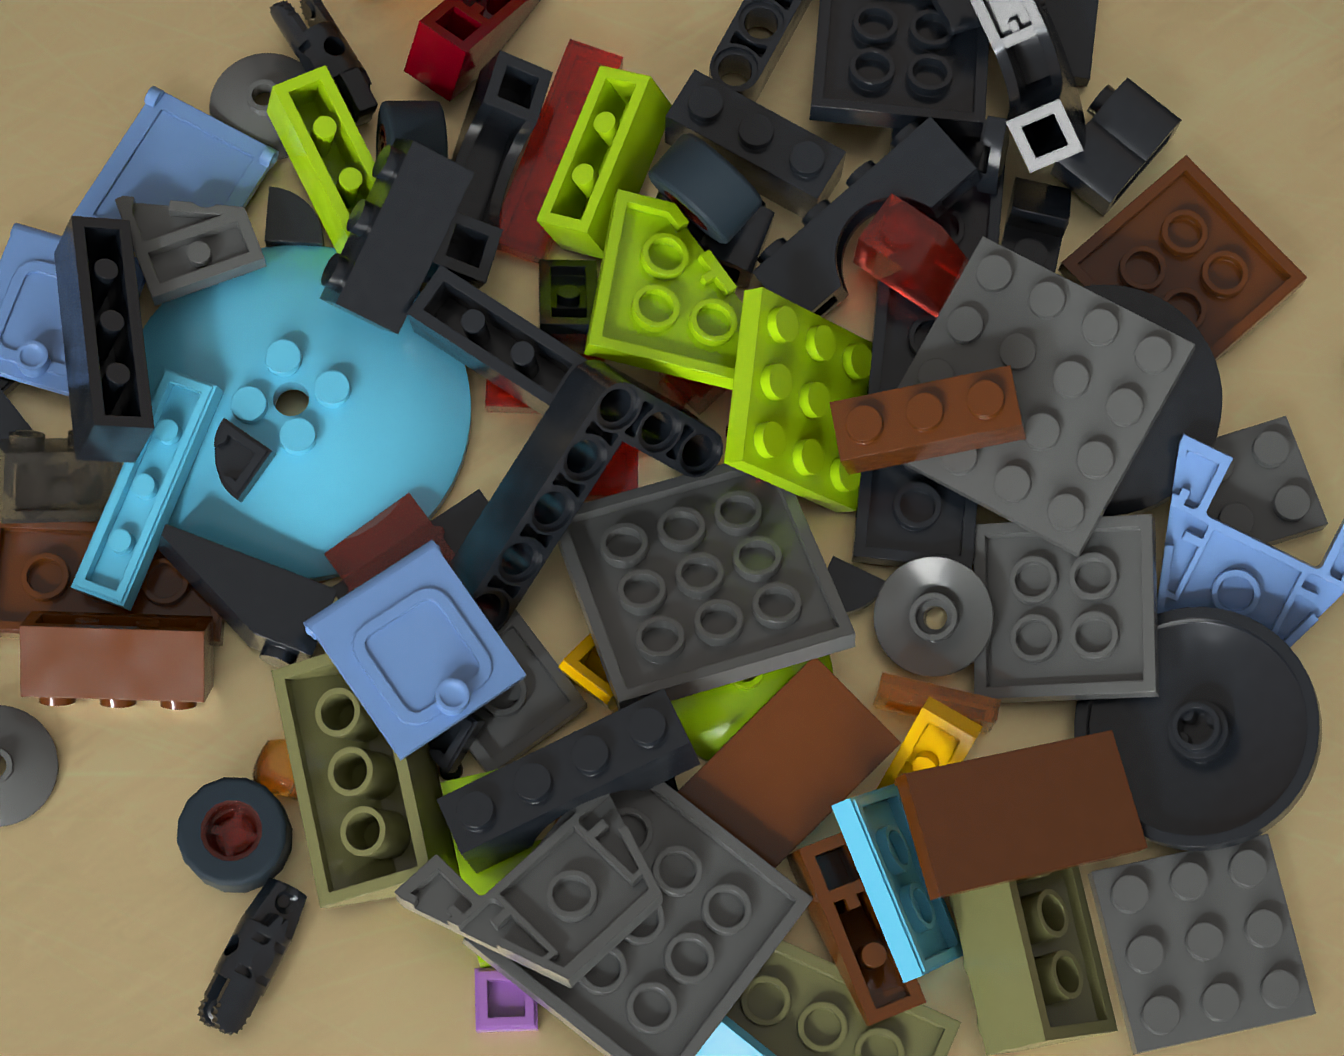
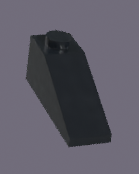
M165 525L158 550L249 647L261 651L260 659L270 665L281 668L312 657L318 641L306 633L303 622L331 605L337 589L171 525Z

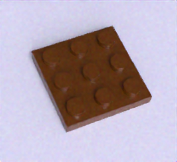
M1187 155L1062 261L1058 269L1066 279L1082 287L1090 285L1126 286L1153 294L1170 303L1181 311L1201 332L1216 361L1300 288L1307 279V276Z

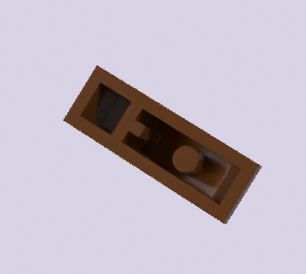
M842 832L789 854L787 860L798 887L814 898L807 907L809 915L866 1025L870 1026L926 1003L917 978L903 983Z

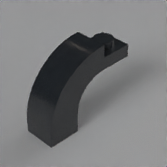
M970 0L1000 65L1009 97V112L1006 124L1029 172L1032 173L1084 151L1086 126L1080 96L1068 58L1047 8L1042 9L1039 0Z

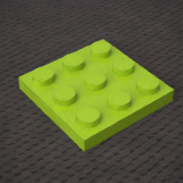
M764 287L744 290L724 464L834 512L856 511L861 472L848 475L840 461L830 402L867 395L872 360V342Z

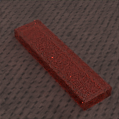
M572 39L569 40L541 109L538 122L533 129L500 211L499 222L503 232L497 247L498 250L538 264L539 259H547L554 240L536 221L600 65L622 70V56Z

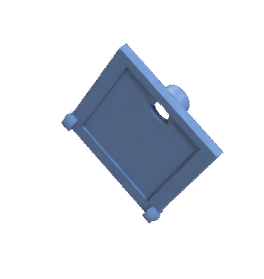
M152 86L146 93L145 105L72 216L121 219L115 199L121 196L134 197L136 203L169 206L170 200L193 202L205 208L213 207L216 204L246 207L269 169L277 162L279 151L173 97L156 86Z
M15 223L0 259V377L69 396L54 252L62 236ZM134 257L138 294L140 297L146 281L138 260Z
M433 540L428 541L303 622L306 633L314 640L317 639L400 761L527 676L445 560L440 546Z

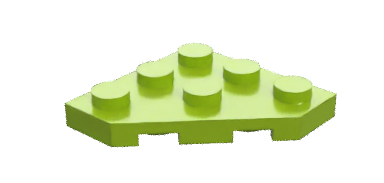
M618 189L613 200L584 354L733 390L743 303L735 294L737 286L710 250L704 252L687 229L689 221L675 203Z

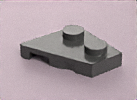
M121 196L115 199L121 219L130 220L133 250L155 306L266 267L264 255L245 207L216 204L213 207L205 208L193 202L170 200L169 206L136 203L134 197Z

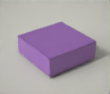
M475 968L476 1032L538 1031V1002L495 968Z

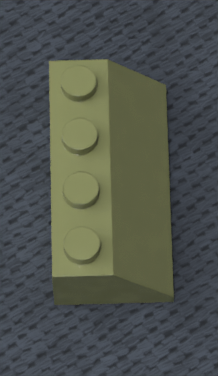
M326 653L272 670L320 908H331L396 897L394 891L436 854L460 876L451 831L436 800L442 797L443 793L436 762L429 752V744H425L400 761Z
M1079 866L949 896L950 907L956 919L962 945L963 965L969 976L977 1011V1026L983 1038L987 1056L1024 1051L1118 1031Z

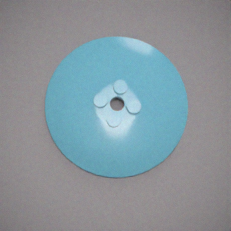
M305 245L261 248L265 258L266 267L162 303L143 328L151 398L164 368L217 385L224 391L168 525L311 580L324 581L354 573L429 523L441 508L457 480L468 448L471 429V395L468 374L463 363L415 333L408 315L399 334L382 330L319 299L325 286L321 285V277L328 261L337 253L335 248ZM420 291L418 292V294H417L415 300H416L417 297L420 295V293H421ZM289 390H299L309 397V403L300 414L287 416L276 409V402L281 394ZM223 418L276 453L242 503L235 499L221 484L215 464L214 438Z

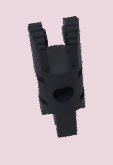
M321 0L300 1V8L305 20L308 21L309 29L300 15L295 12V7H292L291 3L281 1L273 4L270 7L271 16L295 55L299 58L305 71L309 72L326 65L356 126L368 123L378 106L370 90L371 80Z
M273 878L267 880L241 917L213 971L215 974L204 993V999L200 1001V1007H198L199 1013L197 1015L200 1016L199 1021L204 1022V1025L219 1029L220 1032L229 1035L233 1033L238 1034V1031L243 1029L242 1027L246 1024V1019L251 1016L260 996H264L292 941L307 899L304 893L282 881Z

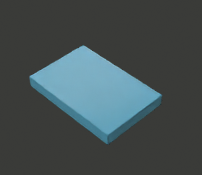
M892 784L832 805L831 807L903 983L921 977L963 956L960 937L944 898L930 901L898 787Z

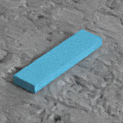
M164 368L151 398L154 430L136 462H124L71 588L131 611L159 546L163 529L170 520L224 391L217 385Z

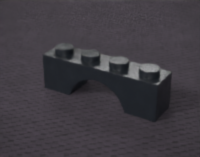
M501 50L480 70L451 159L475 172L430 266L423 281L424 283H428L439 266L442 265L477 289L486 284L503 232L499 220L505 191L517 159L538 122L553 72Z
M931 116L921 125L916 121L912 122L893 138L890 143L893 149L875 164L872 160L867 161L849 176L846 181V185L849 188L832 203L825 199L810 209L802 219L804 227L788 241L782 237L770 244L758 257L757 261L760 265L752 273L766 289L824 317L849 295L843 277V258L850 238L863 222L880 212L897 208L914 209L938 218L981 181L977 168Z
M663 688L436 800L461 855L477 874L532 847L538 835L550 823L573 808L595 798L618 791H647L700 765V762Z

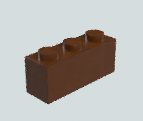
M1011 365L830 402L840 461L848 475L1026 439Z
M32 611L19 626L21 697H39V703L43 705L65 706L75 703L76 699H100V705L104 707L125 708L135 705L137 700L160 701V706L165 709L185 710L196 707L197 702H205L213 688V616Z

